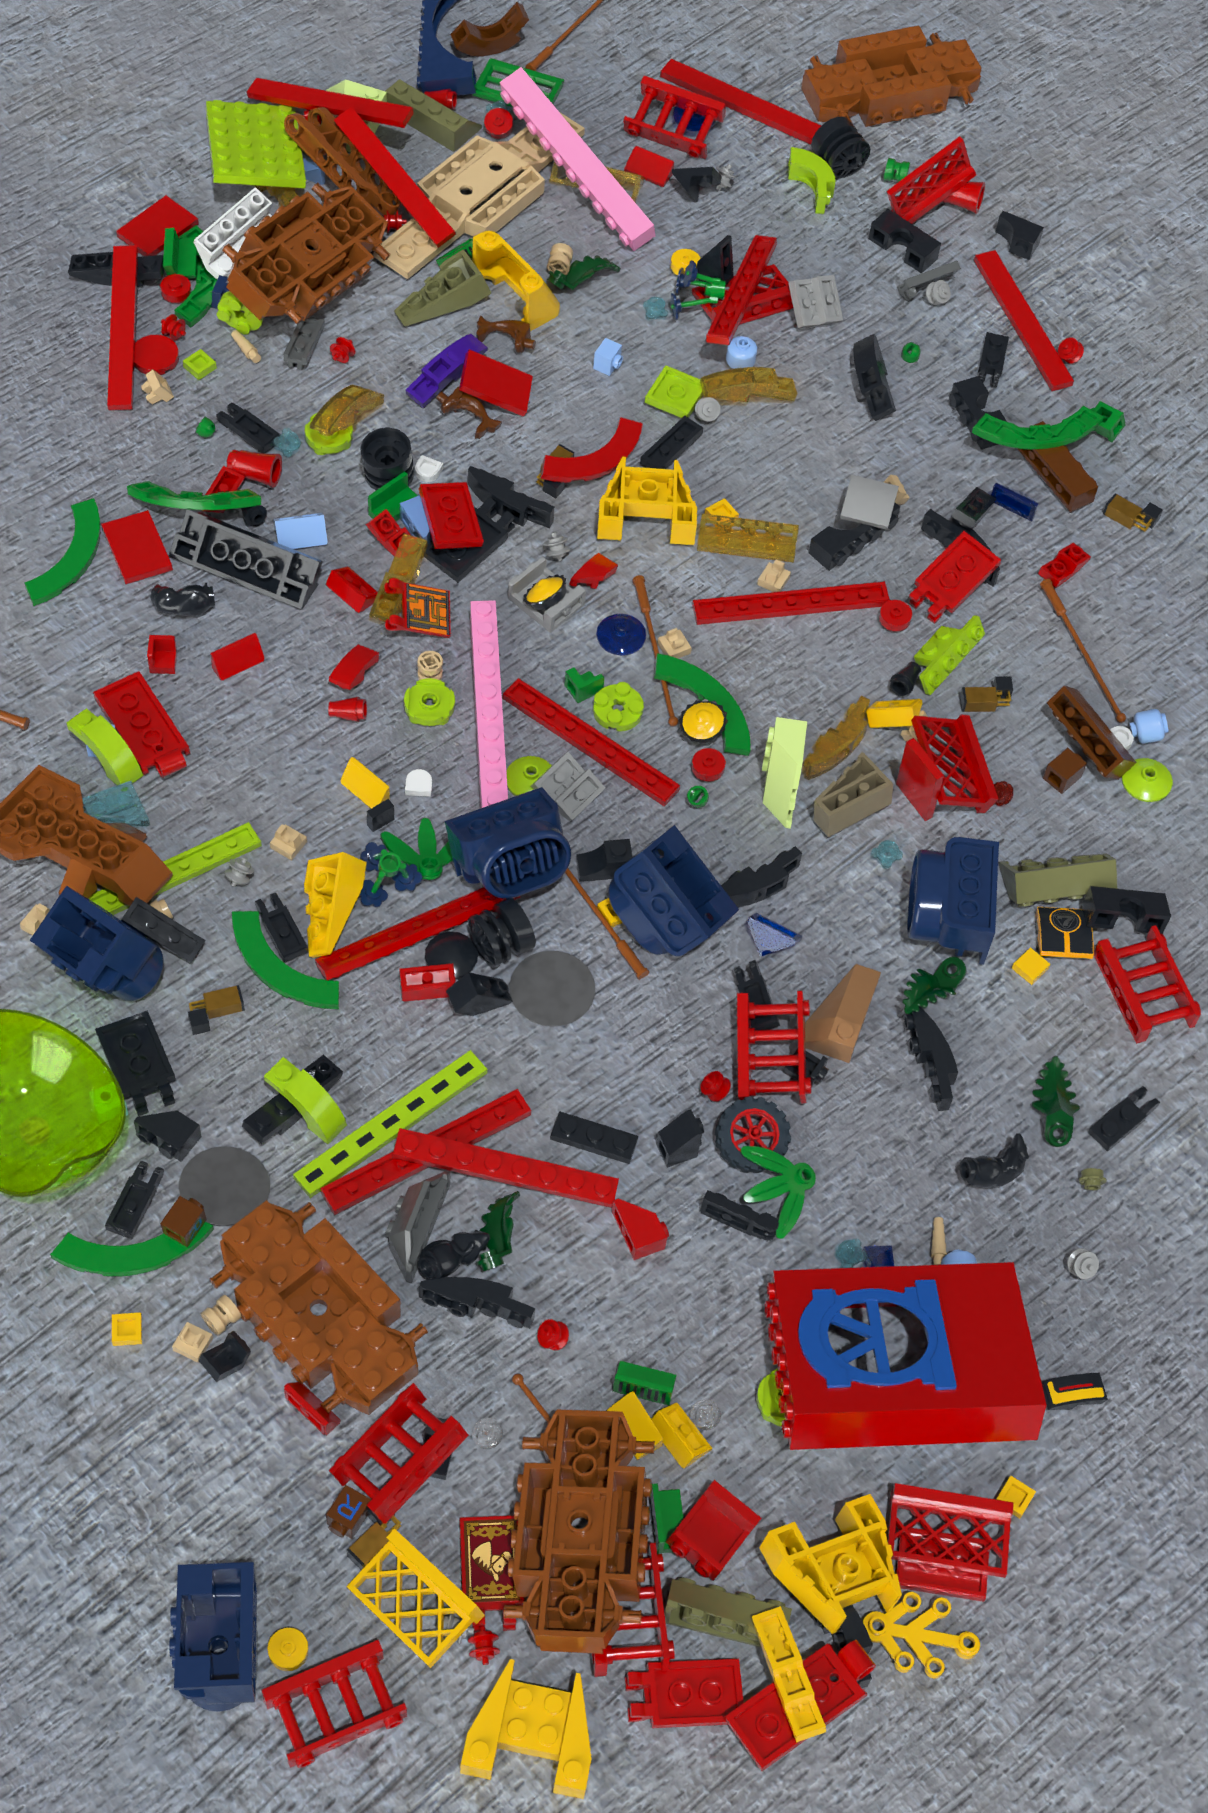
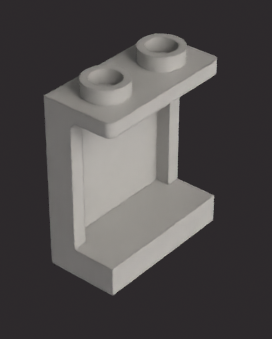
M541 557L538 561L530 563L527 569L519 576L516 575L510 580L508 584V599L551 633L585 606L586 590L580 585L572 589L565 584V596L548 610H536L529 604H526L523 601V595L527 593V589L532 588L534 583H538L541 579H546L549 575L555 576V574L547 569V560Z

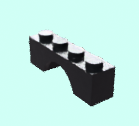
M897 503L894 504L888 529H892L899 520L900 506ZM865 524L849 530H840L828 526L811 538L809 554L830 571L835 566H841L853 553H859L868 542L877 540L886 529Z

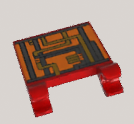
M390 578L389 583H385L384 590L386 593L402 594L403 618L398 615H391L389 619L385 620V628L387 630H404L444 638L451 637L450 591L405 583L397 578Z

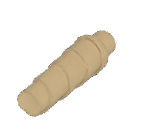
M234 330L231 336L241 348V351L248 359L258 363L261 360L258 350L239 331Z
M936 1217L933 1221L931 1257L933 1258V1265H940L947 1253L943 1218Z

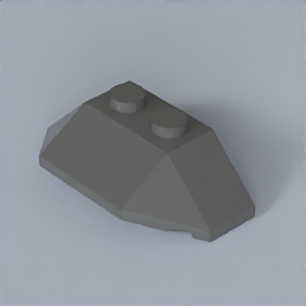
M444 1171L410 1186L406 1195H401L398 1200L396 1212L399 1213L396 1220H391L387 1227L386 1236L389 1237V1249L405 1281L412 1284L418 1269L420 1254L427 1246L449 1190L451 1173Z

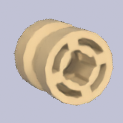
M557 243L552 246L547 263L548 271L554 273L557 269L565 275L568 274L573 257V250L569 245Z
M435 651L421 653L417 661L418 679L433 678L442 680V656Z
M226 1295L216 1300L215 1306L212 1308L208 1307L200 1313L206 1325L217 1336L226 1330V1326L229 1323H235L242 1317L236 1305Z

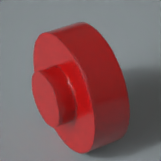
M495 108L486 114L484 124L488 135L496 139H502L512 132L513 118L509 111L503 108Z
M168 275L160 283L161 295L166 301L171 303L184 302L191 293V283L183 275Z
M901 600L885 602L879 614L880 623L890 631L905 630L910 625L912 619L910 606Z
M712 748L701 749L693 756L692 772L698 779L711 782L718 780L725 771V758L718 750Z

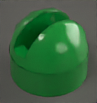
M914 342L905 344L901 353L902 359L908 363L917 362L921 353L919 345L914 344Z
M204 416L197 426L195 433L201 437L209 438L215 432V424Z
M694 786L688 791L687 798L693 807L700 808L707 804L709 795L704 787ZM701 793H703L704 795L700 799V801L698 803H695L700 797Z

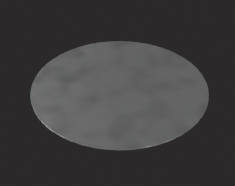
M542 951L530 955L518 964L510 979L509 992L516 1009L528 1020L544 1026H562L578 1020L589 1010L595 997V982L588 967L575 956L560 951Z
M215 1147L200 1152L185 1165L179 1179L180 1196L187 1200L193 1198L204 1206L206 1222L215 1225L236 1224L265 1202L270 1192L269 1175L261 1161L251 1153L235 1147Z

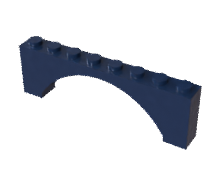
M422 0L424 15H421L423 30H420L422 45H419L421 61H418L420 76H417V86L423 93L425 91L431 92L451 89L457 95L476 93L477 77L473 61L467 62L451 54L437 39V31L441 20L458 0Z

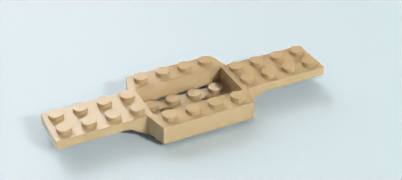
M560 113L575 132L582 137L585 128ZM527 126L509 141L492 142L476 135L417 183L420 190L455 230L456 235L438 248L414 218H412L381 244L391 254L387 260L383 261L375 252H373V256L406 279H409L464 233L474 237L484 231L497 232L544 193L545 179L538 172L554 160L553 154L550 150H544L539 142L540 138L536 134L532 135ZM500 165L502 169L494 171L490 169V166ZM518 175V177L470 215L476 206L482 201H486L497 189L502 188L509 179ZM470 189L472 190V193L469 195H464L460 192V190Z

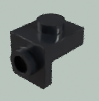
M798 1048L793 1055H798ZM806 1051V1077H811V1087H813L816 1081L821 1083L828 1073L829 1069L826 1068L828 1058L823 1056L820 1060ZM785 1066L784 1072L799 1081V1066Z
M235 1331L228 1333L224 1343L202 1353L199 1362L213 1379L218 1382L241 1370L251 1350L247 1343Z

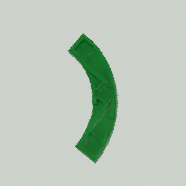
M195 225L179 236V239L198 237L204 231ZM199 253L195 288L187 299L174 309L175 315L179 319L185 320V323L190 328L198 323L210 310L212 291L217 281L206 270Z
M1083 405L1076 413L1063 419L1061 423L1051 426L1050 424L1030 425L1029 428L1018 427L1014 423L1002 421L986 413L973 427L972 433L1007 447L1019 449L1055 448L1085 437L1102 423L1103 416Z
M150 481L127 486L128 495L144 502L171 508L224 510L261 505V496L250 489L218 492L203 496L202 492L181 491V494H176L169 488L156 485Z
M94 498L71 505L75 519V530L72 542L62 559L44 574L24 582L33 606L44 603L61 594L62 590L71 583H75L92 563L99 546L101 528L98 507Z
M657 653L654 678L673 683L683 689H690L698 695V699L701 701L707 699L709 701H716L718 705H723V710L727 712L726 718L728 720L725 730L722 732L724 752L749 756L751 751L750 734L745 717L739 705L726 688L711 675L695 665L672 656Z
M232 911V925L237 946L245 963L265 985L286 998L290 997L304 1002V1005L324 1009H339V981L317 979L292 969L281 961L268 946L261 930L259 911Z
M205 1222L188 1248L164 1233L137 1244L108 1246L85 1241L68 1232L50 1256L51 1259L60 1264L84 1273L86 1271L102 1274L103 1276L138 1275L165 1267L185 1253H190L211 1234L214 1227L210 1223Z

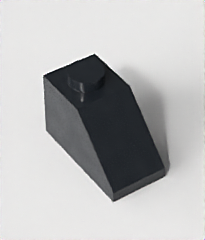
M727 235L697 261L696 268L699 274L720 278L725 281V285L734 278L732 236Z

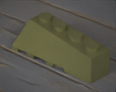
M400 79L385 91L387 92L388 103L413 107L414 114L407 123L408 125L453 152L458 150L482 129L481 124L467 120Z
M1107 853L1072 856L1071 861H1068L1066 858L1052 857L1048 858L1046 863L1026 859L1021 860V865L1010 866L1008 861L999 862L1000 872L1008 897L1019 906H1031L1035 901L1042 900L1046 903H1053L1063 897L1080 899L1084 897V894H1087L1090 886L1117 889L1116 859Z
M679 1578L678 1580L672 1579L664 1614L666 1624L761 1647L752 1616L781 1606L789 1625L792 1608L785 1607L783 1602L777 1600L764 1602L756 1600V1597L749 1593L740 1592L736 1595L726 1592L720 1586L709 1585L707 1588L696 1585L694 1580Z

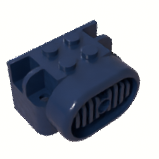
M543 787L445 821L457 877L462 875L471 884L481 882L490 894L498 898H515L551 885L562 877L571 861V847L563 835L558 805Z
M675 825L618 868L609 885V900L614 912L636 941L645 950L655 955L670 953L673 956L684 955L708 939L739 911L738 907Z
M954 837L947 842L944 852L920 849L916 852L909 887L907 934L910 939L938 942L943 947L955 949L957 957H962L964 950L979 952V964L984 965L996 928L999 842Z
M68 886L64 888L30 939L32 943L53 957L51 960L52 964L63 971L67 968L65 973L78 982L84 980L83 984L95 992H98L100 989L124 1001L138 1000L147 995L157 984L163 970V954L157 944Z
M254 1562L178 1565L176 1607H171L170 1611L173 1637H170L169 1653L170 1657H172V1668H174V1690H178L181 1696L190 1699L200 1708L215 1712L233 1709L241 1703H254L258 1667L257 1583ZM220 1648L226 1650L223 1654H213L215 1650Z

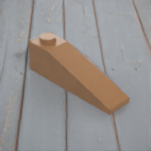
M858 964L854 965L806 1021V1049L850 1063L881 972Z

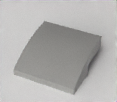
M834 275L817 276L812 279L794 280L788 283L798 328L843 321Z
M851 475L840 519L888 530L899 486Z
M569 752L563 754L531 785L534 790L543 787L557 803L559 814L569 821H572L605 789L604 785L591 770L587 769L584 771Z

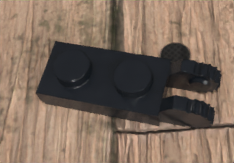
M986 332L978 372H980L979 378L982 382L985 381L986 374L993 375L992 386L997 387L999 377L1002 374L1009 340L1008 336Z
M232 402L227 405V410L234 418L223 411L216 414L221 424L262 453H266L281 440L280 434L248 410H243Z
M277 893L270 894L271 903L275 907L273 911L268 912L264 902L261 899L256 900L255 905L261 920L283 962L308 953V946L289 910L286 905H283Z
M756 960L749 962L754 978L746 981L744 971L740 966L734 968L739 993H748L750 1002H755V1005L773 1004L765 979L760 972ZM777 1015L755 1016V1019H751V1028H755V1030H770L780 1026Z
M1144 1086L1134 1092L1130 1098L1124 1099L1089 1129L1088 1133L1107 1152L1142 1124L1146 1117L1160 1104V1101L1155 1098L1150 1100L1142 1110L1135 1105L1148 1092Z
M140 1161L132 1177L129 1176L105 1223L106 1230L133 1239L157 1191L156 1188H158L163 1177V1168L156 1167L149 1182L146 1183L142 1179L147 1172L148 1163Z
M707 1190L700 1209L701 1214L759 1239L771 1241L775 1238L776 1230L779 1227V1220L771 1216V1214L767 1212L759 1214L747 1205H740L727 1199L723 1194L713 1193Z

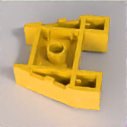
M622 457L613 479L608 483L607 490L599 501L597 539L622 540L623 516L671 519L670 544L694 545L697 527V505L691 498L690 488L684 481L683 471L678 460H674V467L671 470L626 467V457Z
M871 1494L844 1504L835 1518L843 1534L840 1537L809 1548L797 1524L792 1522L770 1530L759 1547L772 1573L831 1634L838 1631L847 1617L843 1610L844 1607L877 1595L885 1611L890 1612L902 1596L898 1575L894 1573L891 1560L893 1556L891 1545H888L885 1533L887 1530L886 1521Z
M510 1659L467 1733L460 1774L491 1780L497 1749L559 1761L553 1793L584 1799L592 1758L581 1674L576 1673L572 1693L512 1681L515 1660Z

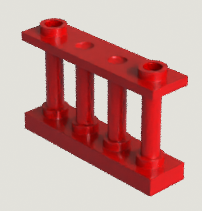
M643 76L640 84L641 94L644 95V98L634 119L627 116L624 117V131L631 136H640L686 152L694 158L706 159L707 144L703 142L713 121L717 120L723 123L726 116L725 103ZM656 99L664 102V106L653 126L642 121L652 100ZM676 106L685 109L675 133L664 130L663 127L672 107ZM696 113L705 116V119L696 139L693 140L683 135L692 115Z
M1156 925L1151 926L1145 939L1146 941L1116 949L1112 947L1109 939L1098 941L1094 950V958L1136 1044L1147 1040L1152 1026L1185 1018L1189 1028H1193L1201 1015L1200 1006L1193 999L1167 948L1166 938L1163 934H1160ZM1151 950L1157 962L1127 971L1122 968L1119 959ZM1162 973L1168 984L1137 993L1134 992L1130 981ZM1173 995L1179 1008L1149 1016L1144 1013L1141 1004Z
M797 991V1003L755 1005V1002H750L748 993H737L738 1098L740 1100H743L745 1097L756 1096V1093L799 1092L801 1104L807 1103L806 1094L812 1093L811 1077H806L805 1016H810L809 1000H804L803 991ZM798 1014V1029L755 1030V1028H751V1019H755V1016ZM798 1040V1055L756 1056L751 1054V1044H756V1041ZM799 1066V1081L756 1082L755 1079L751 1080V1070H756V1067Z
M414 1383L400 1393L397 1400L343 1456L336 1460L334 1466L329 1470L343 1487L351 1480L372 1499L367 1504V1507L384 1525L469 1436L454 1417L450 1416L443 1423L422 1404L427 1399ZM413 1413L435 1432L423 1445L401 1427ZM392 1435L414 1454L403 1467H400L380 1449ZM371 1457L393 1476L382 1489L376 1487L359 1471Z
M650 1543L648 1558H643L645 1570H650L652 1586L641 1587L640 1600L653 1599L655 1615L642 1616L641 1624H620L617 1631L657 1628L659 1644L612 1648L611 1645H607L603 1649V1654L592 1653L594 1677L607 1676L608 1664H613V1661L660 1657L662 1671H668L670 1659L675 1658L673 1640L667 1639L659 1573L664 1572L662 1553L657 1554L656 1543Z
M379 1640L261 1690L267 1709L274 1707L276 1710H279L294 1748L293 1752L287 1754L290 1768L296 1765L298 1768L306 1767L315 1761L316 1756L382 1727L392 1729L404 1722L403 1718L407 1717L406 1705L403 1703L394 1707L378 1668L379 1661L384 1659L383 1649ZM360 1669L363 1672H367L383 1713L367 1720L364 1718L349 1681L350 1674ZM332 1681L333 1684L338 1685L353 1722V1726L337 1733L320 1694L321 1686ZM304 1694V1697L309 1698L324 1736L323 1739L307 1746L290 1705L293 1698Z

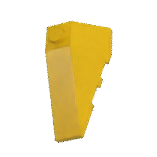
M345 852L308 860L304 892L309 894V904L305 906L306 914L310 915L311 923L307 928L309 957L315 958L332 953L363 888L367 862Z

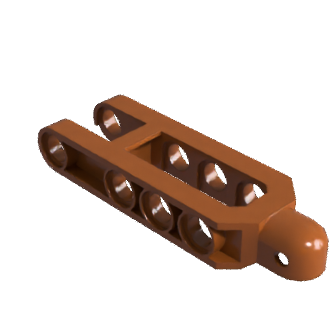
M325 107L310 110L308 121L299 113L286 116L284 127L287 134L340 189L352 186L351 182L354 180L357 186L356 191L380 215H387V210L390 215H395L401 204L380 177L379 185L376 183V172L334 122L335 117ZM318 114H320V116H321V118H322V124H321V125L319 124V122H318V120H317V115H318ZM294 120L298 123V131L294 127ZM346 144L351 148L350 155L346 151ZM324 155H327V161L323 158ZM361 159L365 162V170L360 165ZM337 165L342 169L341 176L338 174Z

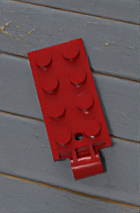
M140 671L93 692L98 705L109 722L115 725L116 731L132 751L144 775L149 773L148 769L153 766L156 767L162 778L187 767L182 753L184 752L185 755L190 754L189 746Z
M857 1640L844 1646L838 1655L834 1652L831 1644L827 1643L803 1660V1667L813 1689L814 1698L825 1726L867 1696L866 1691L860 1687L857 1681L870 1674L876 1665ZM835 1676L838 1678V1681L832 1682L830 1678ZM774 1682L725 1716V1721L761 1771L767 1769L805 1741L796 1742Z

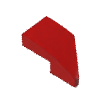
M597 553L572 576L569 585L577 587L578 583H585L590 588L597 589L599 581H604L616 573L618 564Z

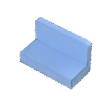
M323 513L273 519L277 542L281 545L297 549L326 545L328 543Z

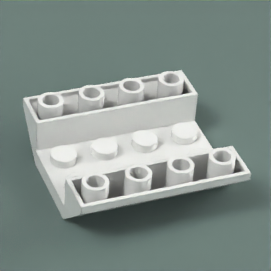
M256 187L194 239V244L206 270L216 279H218L219 275L228 277L233 264L232 260L222 249L227 244H230L238 252L245 240V232L251 226L257 227L266 216H272L269 214L272 202ZM306 245L308 249L315 251L311 245Z

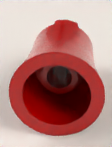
M968 181L944 199L943 202L965 208L977 214L983 201L985 182Z
M232 450L227 457V468L244 475L247 479L274 488L281 476L282 457L280 454Z

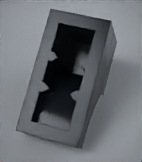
M1002 211L995 232L1008 241L1010 253L1030 260L1040 243L1044 227Z
M630 839L604 841L595 850L576 854L579 882L613 879L616 870L633 857Z

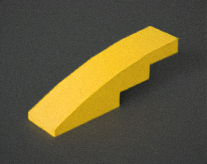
M781 1606L753 1615L752 1620L796 1742L825 1733V1723L803 1667L802 1657Z

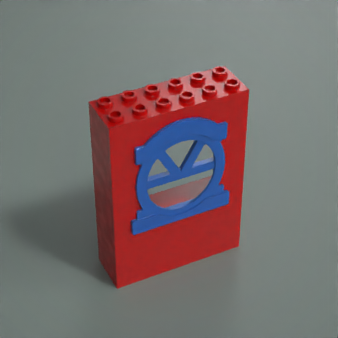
M1014 1262L773 1270L772 1282L767 1283L768 1300L765 1301L766 1318H771V1324H768L769 1341H774L775 1346L771 1350L772 1364L778 1366V1371H775L776 1389H781L782 1393L778 1398L779 1412L785 1414V1420H782L783 1438H788L790 1450L1038 1440L1047 1404ZM901 1306L912 1312L925 1327L928 1346L922 1358L914 1365L904 1370L890 1372L879 1307ZM844 1308H866L869 1325L842 1315L840 1311ZM831 1323L868 1339L837 1355L829 1342L828 1328ZM873 1350L877 1373L858 1369L848 1363Z

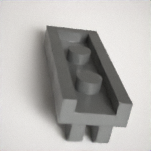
M956 260L905 279L903 281L904 284L898 285L897 289L906 301H910L916 296V289L927 286L931 282L951 277L961 268Z
M309 317L305 321L302 320L296 326L284 351V361H288V367L294 368L295 363H297V369L303 370L304 365H307L324 329V319Z

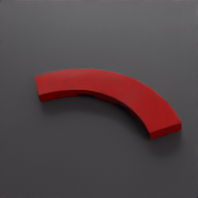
M620 417L612 439L601 449L588 455L571 458L545 455L541 479L555 482H571L572 480L583 479L584 481H589L609 474L617 468L622 457L627 459L639 440L643 423Z

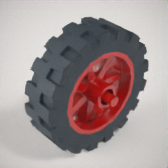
M745 1097L743 1100L735 1101L720 1116L715 1128L717 1139L715 1144L721 1151L720 1156L723 1160L726 1159L729 1162L728 1165L735 1169L737 1167L744 1173H760L768 1169L745 1158L741 1154V1149L738 1145L746 1142L749 1146H754L756 1142L759 1147L772 1150L784 1156L791 1142V1135L789 1133L791 1127L789 1121L787 1122L785 1119V1113L782 1110L779 1111L775 1103L772 1101L769 1103L762 1097L757 1099ZM750 1115L761 1118L758 1125L753 1126ZM745 1117L748 1129L737 1125L736 1122ZM765 1122L770 1127L771 1132H762L761 1127ZM733 1129L744 1134V1137L735 1141ZM773 1137L770 1147L768 1148L760 1138Z

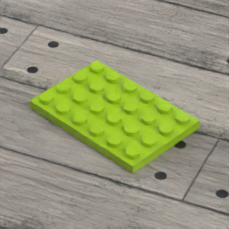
M221 100L206 101L205 110L213 183L305 188L306 176L302 150L287 134L284 127L286 116L296 113L295 107L286 105L275 106L265 103L246 104L241 101L235 103L223 102ZM294 120V127L298 131V123Z

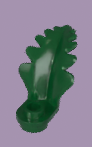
M587 255L584 257L583 262L575 260L571 264L567 276L556 269L554 273L549 271L548 274L550 275L547 280L561 290L565 285L574 290L581 282L592 277L597 271L608 269L619 272L621 268L610 262L607 258L602 259L599 255H596L592 259Z
M949 957L941 963L933 975L922 969H917L921 976L911 974L916 983L910 981L906 983L911 990L904 991V995L908 997V999H903L905 1005L904 1012L911 1014L913 1011L918 1012L919 1006L926 1008L928 1006L927 1001L932 1003L937 1001L935 996L946 998V993L956 995L955 990L966 976L967 968L965 963L957 957ZM951 966H957L955 973H948V969Z
M1053 1056L1050 1062L1045 1063L1048 1069L1040 1070V1074L1044 1079H1036V1084L1041 1086L1042 1089L1032 1091L1034 1096L1040 1098L1038 1101H1033L1032 1106L1043 1112L1046 1116L1044 1136L1047 1142L1052 1146L1062 1147L1068 1144L1072 1138L1073 1114L1080 1109V1106L1070 1102V1100L1076 1097V1093L1066 1090L1072 1083L1070 1080H1064L1068 1076V1072L1062 1070L1065 1064L1060 1062L1058 1056ZM1055 1129H1062V1134L1054 1136L1053 1132Z
M519 1191L496 1199L495 1204L488 1206L491 1212L482 1215L481 1220L486 1226L482 1227L479 1231L490 1235L489 1244L487 1245L489 1251L481 1253V1260L476 1262L478 1266L481 1265L482 1271L504 1264L502 1257L513 1253L511 1235L514 1223L513 1219L509 1216L513 1209L512 1203L520 1197Z

